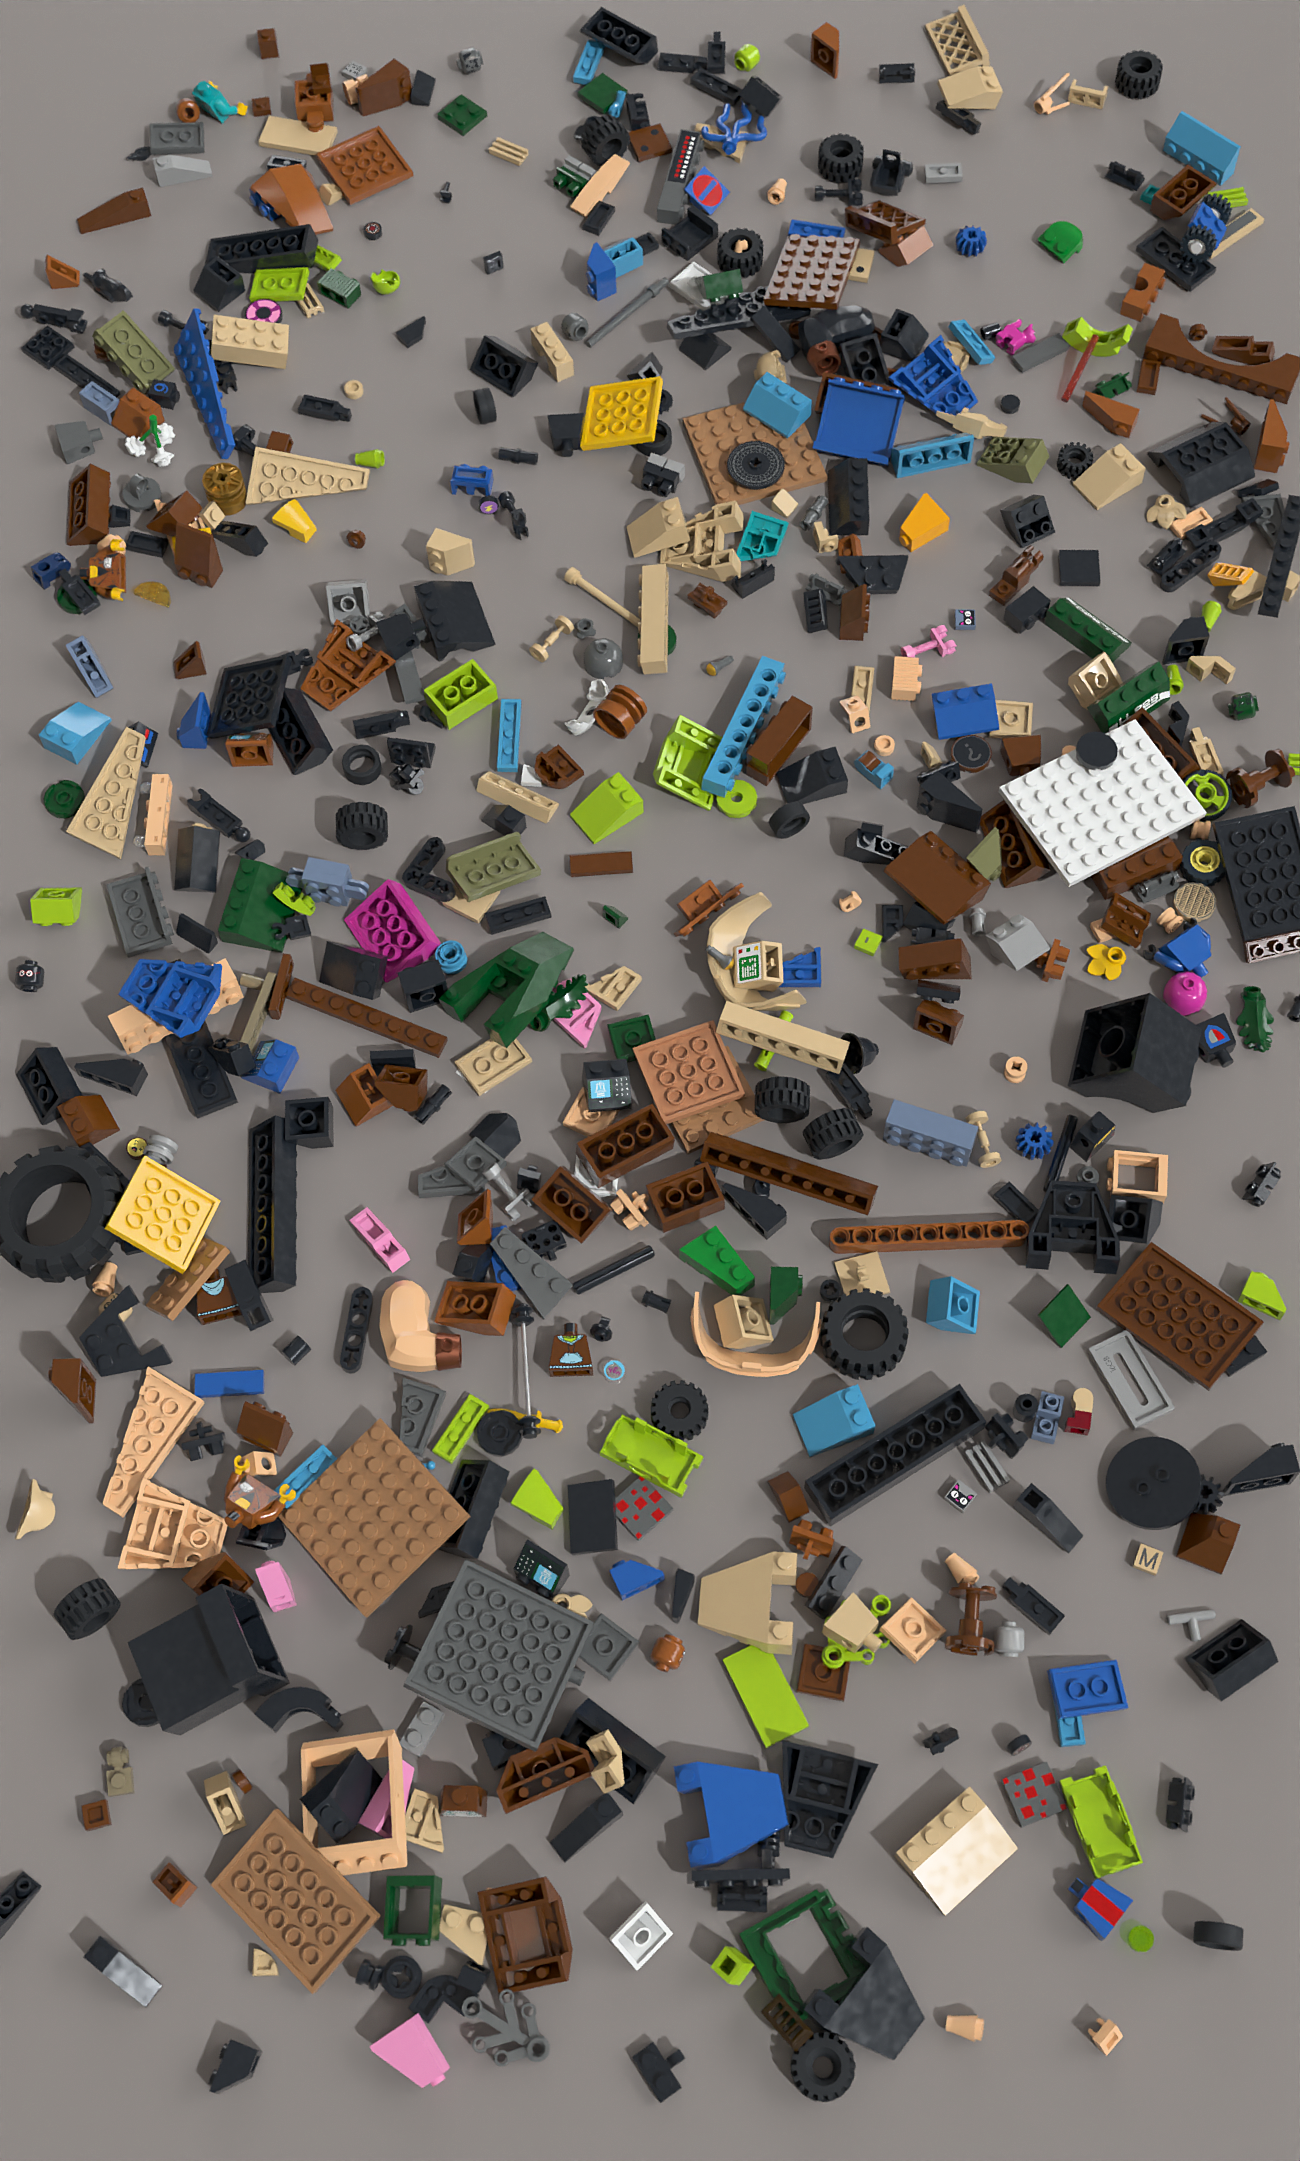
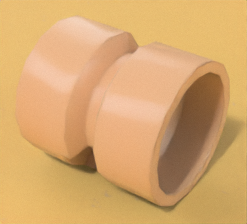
M366 74L356 77V81L350 79L342 82L344 94L350 105L359 103L355 88L368 79Z

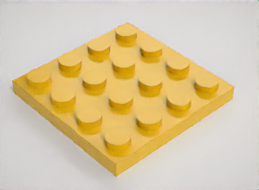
M661 376L590 386L580 444L581 449L587 451L654 442L663 386Z
M144 1156L104 1229L183 1274L220 1200L149 1157Z

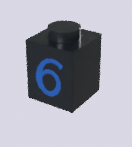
M154 379L148 392L149 398L159 404L161 408L171 410L174 409L175 404L178 403L180 393L174 382Z

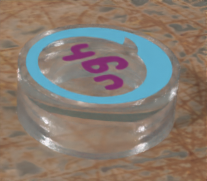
M613 1359L604 1365L603 1375L606 1381L612 1384L623 1381L626 1376V1368L621 1361Z

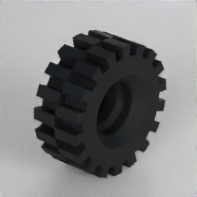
M675 1380L670 1381L671 1385H662V1390H657L655 1398H652V1423H654L655 1428L676 1439L684 1441L685 1438H688L690 1441L695 1434L697 1436L701 1434V1429H704L706 1426V1421L708 1420L707 1398L705 1395H702V1390L699 1387L696 1389L695 1384L691 1382L687 1385L684 1380H680V1384H676ZM678 1402L686 1404L689 1409L687 1416L681 1419L673 1417L670 1412L671 1407Z
M828 2032L814 2033L792 2054L790 2064L791 2076L797 2089L805 2097L813 2101L828 2102L841 2097L850 2088L855 2077L856 2065L852 2050L850 2051L848 2044L837 2035H832ZM820 2056L829 2058L833 2065V2071L827 2078H820L813 2071V2062Z

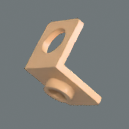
M858 695L840 701V705L849 716L852 733L870 728L868 708ZM857 718H865L861 726H855L854 723Z
M253 1451L241 1457L239 1466H243L246 1459L250 1462V1467L246 1471H242V1475L247 1473L254 1477L256 1475L275 1476L277 1474L273 1453ZM262 1458H266L269 1461V1470L262 1466Z

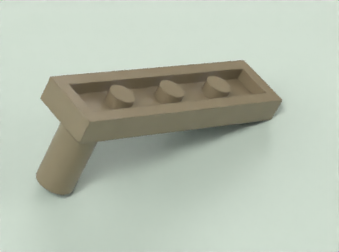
M268 972L265 979L245 973L242 974L240 979L241 986L260 990L240 1041L249 1045L251 1054L269 1011L277 975L272 972Z

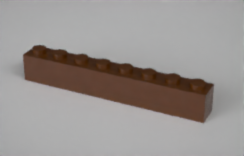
M711 1132L705 1140L700 1158L702 1162H708V1164L867 1216L873 1206L878 1190L877 1185Z

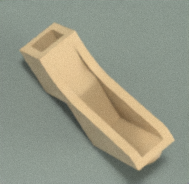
M1254 570L1244 585H1238L1237 588L1233 587L1227 597L1230 599L1227 607L1236 610L1261 599L1267 577ZM1292 571L1289 573L1283 600L1287 602L1292 598L1300 584V575Z

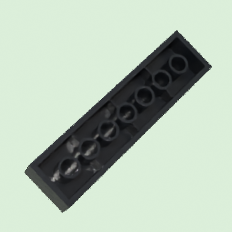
M958 1384L805 1480L804 1489L831 1527L984 1430L987 1421L962 1386Z

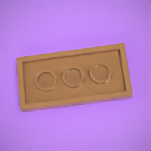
M202 1237L186 1271L181 1274L174 1270L165 1279L164 1284L150 1297L149 1302L145 1306L152 1312L174 1321L230 1251L224 1245Z

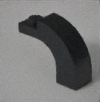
M293 1687L279 1691L269 1697L254 1713L258 1719L275 1733L291 1716L301 1712L316 1714L337 1732L344 1725L339 1719L342 1715L332 1706L327 1709L332 1702L331 1699L324 1693L307 1687Z

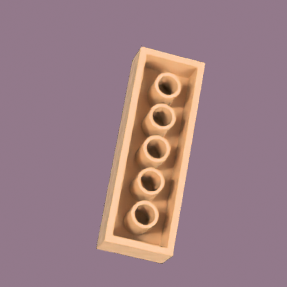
M226 958L215 963L222 965L220 995L209 1014H215L221 1008L233 1005L244 998L237 978ZM129 1005L108 1016L127 1055L139 1052L143 1047L151 1043H157L163 1037L172 1033L133 1005Z

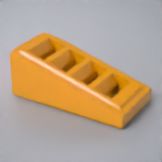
M1216 563L1209 571L1208 578L1213 586L1244 585L1254 570L1253 568L1227 563Z

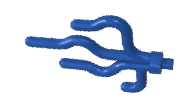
M742 102L741 113L744 118L734 123L731 135V130L723 124L728 119L731 108L726 103L724 104L722 115L716 120L717 128L724 135L708 133L709 129L707 126L702 127L701 134L708 141L722 142L723 151L727 155H731L736 151L739 141H762L765 139L767 129L764 126V117L759 116L757 119L759 134H739L740 128L749 124L752 119L751 113L748 110L749 106Z

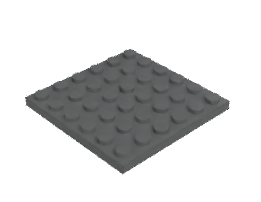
M465 1559L403 1687L536 1752L594 1622Z

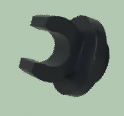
M602 1316L599 1324L592 1325L590 1333L595 1340L603 1342L611 1339L613 1335L609 1326L611 1319Z

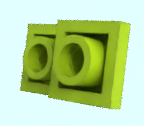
M282 882L273 891V894L284 904L302 914L311 916L316 909L314 906L315 902L310 896L300 893L295 897L292 888L288 885L285 886Z

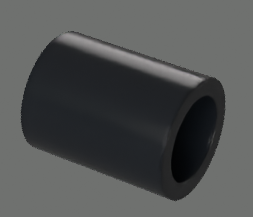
M997 322L980 328L981 337L984 341L996 337V334L1001 331L1000 325Z

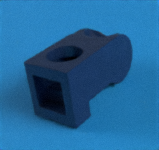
M53 553L31 566L33 579L45 590L51 586V581L60 576L59 572L61 570H70L71 563L61 553Z

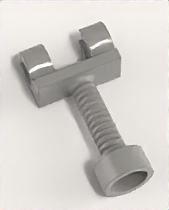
M381 612L375 613L374 616L369 617L371 629L360 635L352 634L348 636L346 643L350 650L356 651L360 649L362 642L376 634L381 636L376 622L383 620L382 618L386 616Z
M494 1162L482 1174L487 1180L493 1179L508 1197L509 1201L501 1209L511 1221H516L520 1214L513 1206L522 1199L528 1207H531L535 1204L531 1200L534 1196L527 1188H523L515 1194L501 1177V1168Z

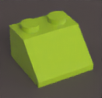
M82 887L40 888L30 899L33 924L40 923V926H50L53 923H60L61 926L73 925L80 915Z

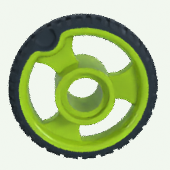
M1197 770L1187 775L1183 779L1186 786L1193 780L1198 783L1194 797L1200 805L1206 809L1213 804L1218 809L1213 813L1206 814L1199 821H1214L1223 816L1229 809L1232 801V790L1228 781L1221 774L1211 770ZM1209 779L1216 781L1222 787L1224 796H1217L1215 786L1208 783ZM1200 793H1207L1210 798L1204 799L1200 796Z

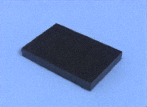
M607 1479L568 1485L571 1554L581 1555L618 1550L614 1480Z

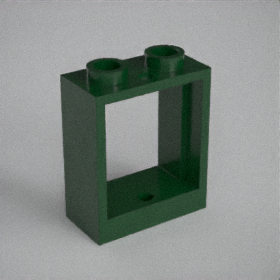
M435 1875L387 1876L383 1939L392 1941V1946H406L407 1941H416V1946H430L431 1941H439L442 1878ZM400 1889H430L428 1933H398Z

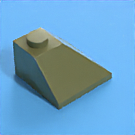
M996 827L966 857L967 862L989 882L997 880L1002 870L1001 840Z

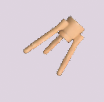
M1066 73L1042 97L1034 102V109L1037 113L1043 114L1045 112L1046 115H1049L1053 111L1070 105L1069 102L1051 108L1053 102L1050 97L1070 75L1069 73Z

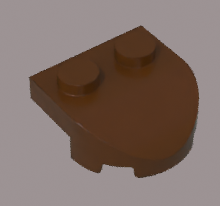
M559 744L545 754L540 752L536 757L535 774L544 784L551 788H567L584 776V770Z

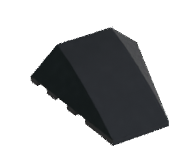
M782 1740L783 1798L788 1825L784 1827V1846L834 1858L879 1764Z

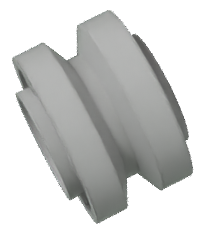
M150 1135L147 1141L149 1145L145 1146L143 1154L157 1163L172 1164L174 1159L172 1154L177 1152L178 1145L167 1137Z

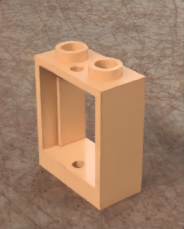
M1114 1150L1112 1158L1108 1157L1107 1171H1111V1177L1107 1178L1106 1191H1110V1198L1111 1195L1158 1200L1164 1204L1167 1197L1168 1155ZM1118 1164L1155 1168V1192L1118 1188Z

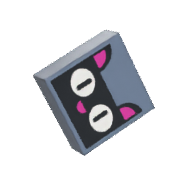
M955 609V630H975V609Z

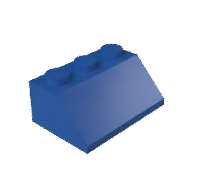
M992 683L932 693L933 711L939 740L1000 730Z

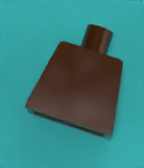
M1041 735L1002 738L1000 752L1010 776L1021 777L1040 767Z

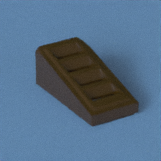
M780 1994L761 2011L795 2052L814 2034ZM781 2003L783 2007L772 2017L769 2013ZM788 2011L790 2014L778 2024L776 2021ZM794 2018L796 2022L785 2032L783 2028ZM801 2026L802 2029L791 2039L789 2036Z

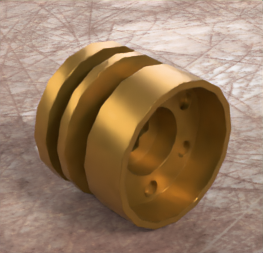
M218 463L205 471L202 483L208 503L214 501L225 516L237 514L246 506L247 492L238 467L230 463Z

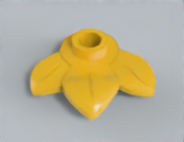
M1103 944L1087 948V953L1093 958L1087 969L1089 974L1094 976L1105 974L1109 981L1120 976L1121 966L1126 960V954L1121 948H1109ZM1115 956L1118 960H1114L1111 957Z

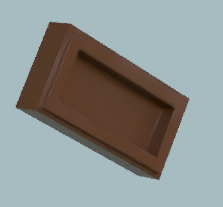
M1142 359L1137 393L1156 394L1160 361Z

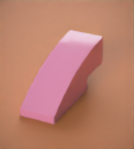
M368 1207L350 1219L354 1228L392 1273L410 1260L406 1250Z

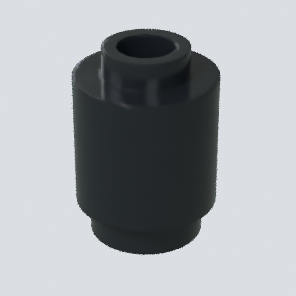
M1031 1394L1018 1396L1013 1406L1014 1417L1020 1422L1031 1421L1038 1410L1037 1399Z

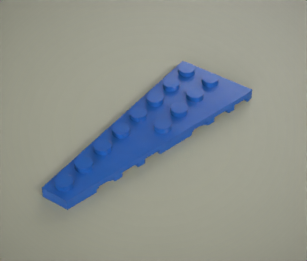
M193 308L184 329L181 331L180 338L174 346V353L221 458L229 459L235 447L231 426L226 424L227 411L226 408H222L220 399L223 398L222 392H218L216 383L219 382L213 357L209 355V340L204 337L205 324L201 323L199 318L201 310Z

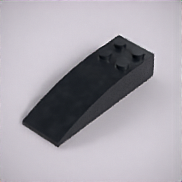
M310 224L210 239L205 265L218 256L238 273H255L256 270L313 268L319 239Z

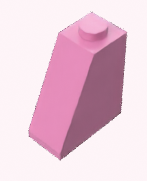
M419 2013L370 2046L372 2052L421 2088L429 2083L434 2087L446 2078L444 2073L450 2068Z

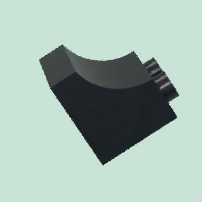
M1151 993L1085 1010L1068 1086L1084 1097L1118 1099L1138 1105L1151 1113L1184 1107L1191 1096L1190 1084L1194 1065L1199 1058L1198 1046L1202 1029Z

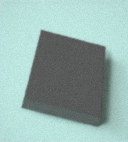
M203 122L150 123L151 154L205 153Z

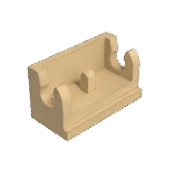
M1073 79L1068 102L1103 109L1108 86H1104L1103 91L1076 86L1077 80Z

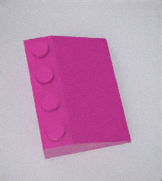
M387 879L344 919L362 948L388 956L383 979L386 983L398 977V972H401L403 969L415 967L428 960L441 944L403 886L390 879Z

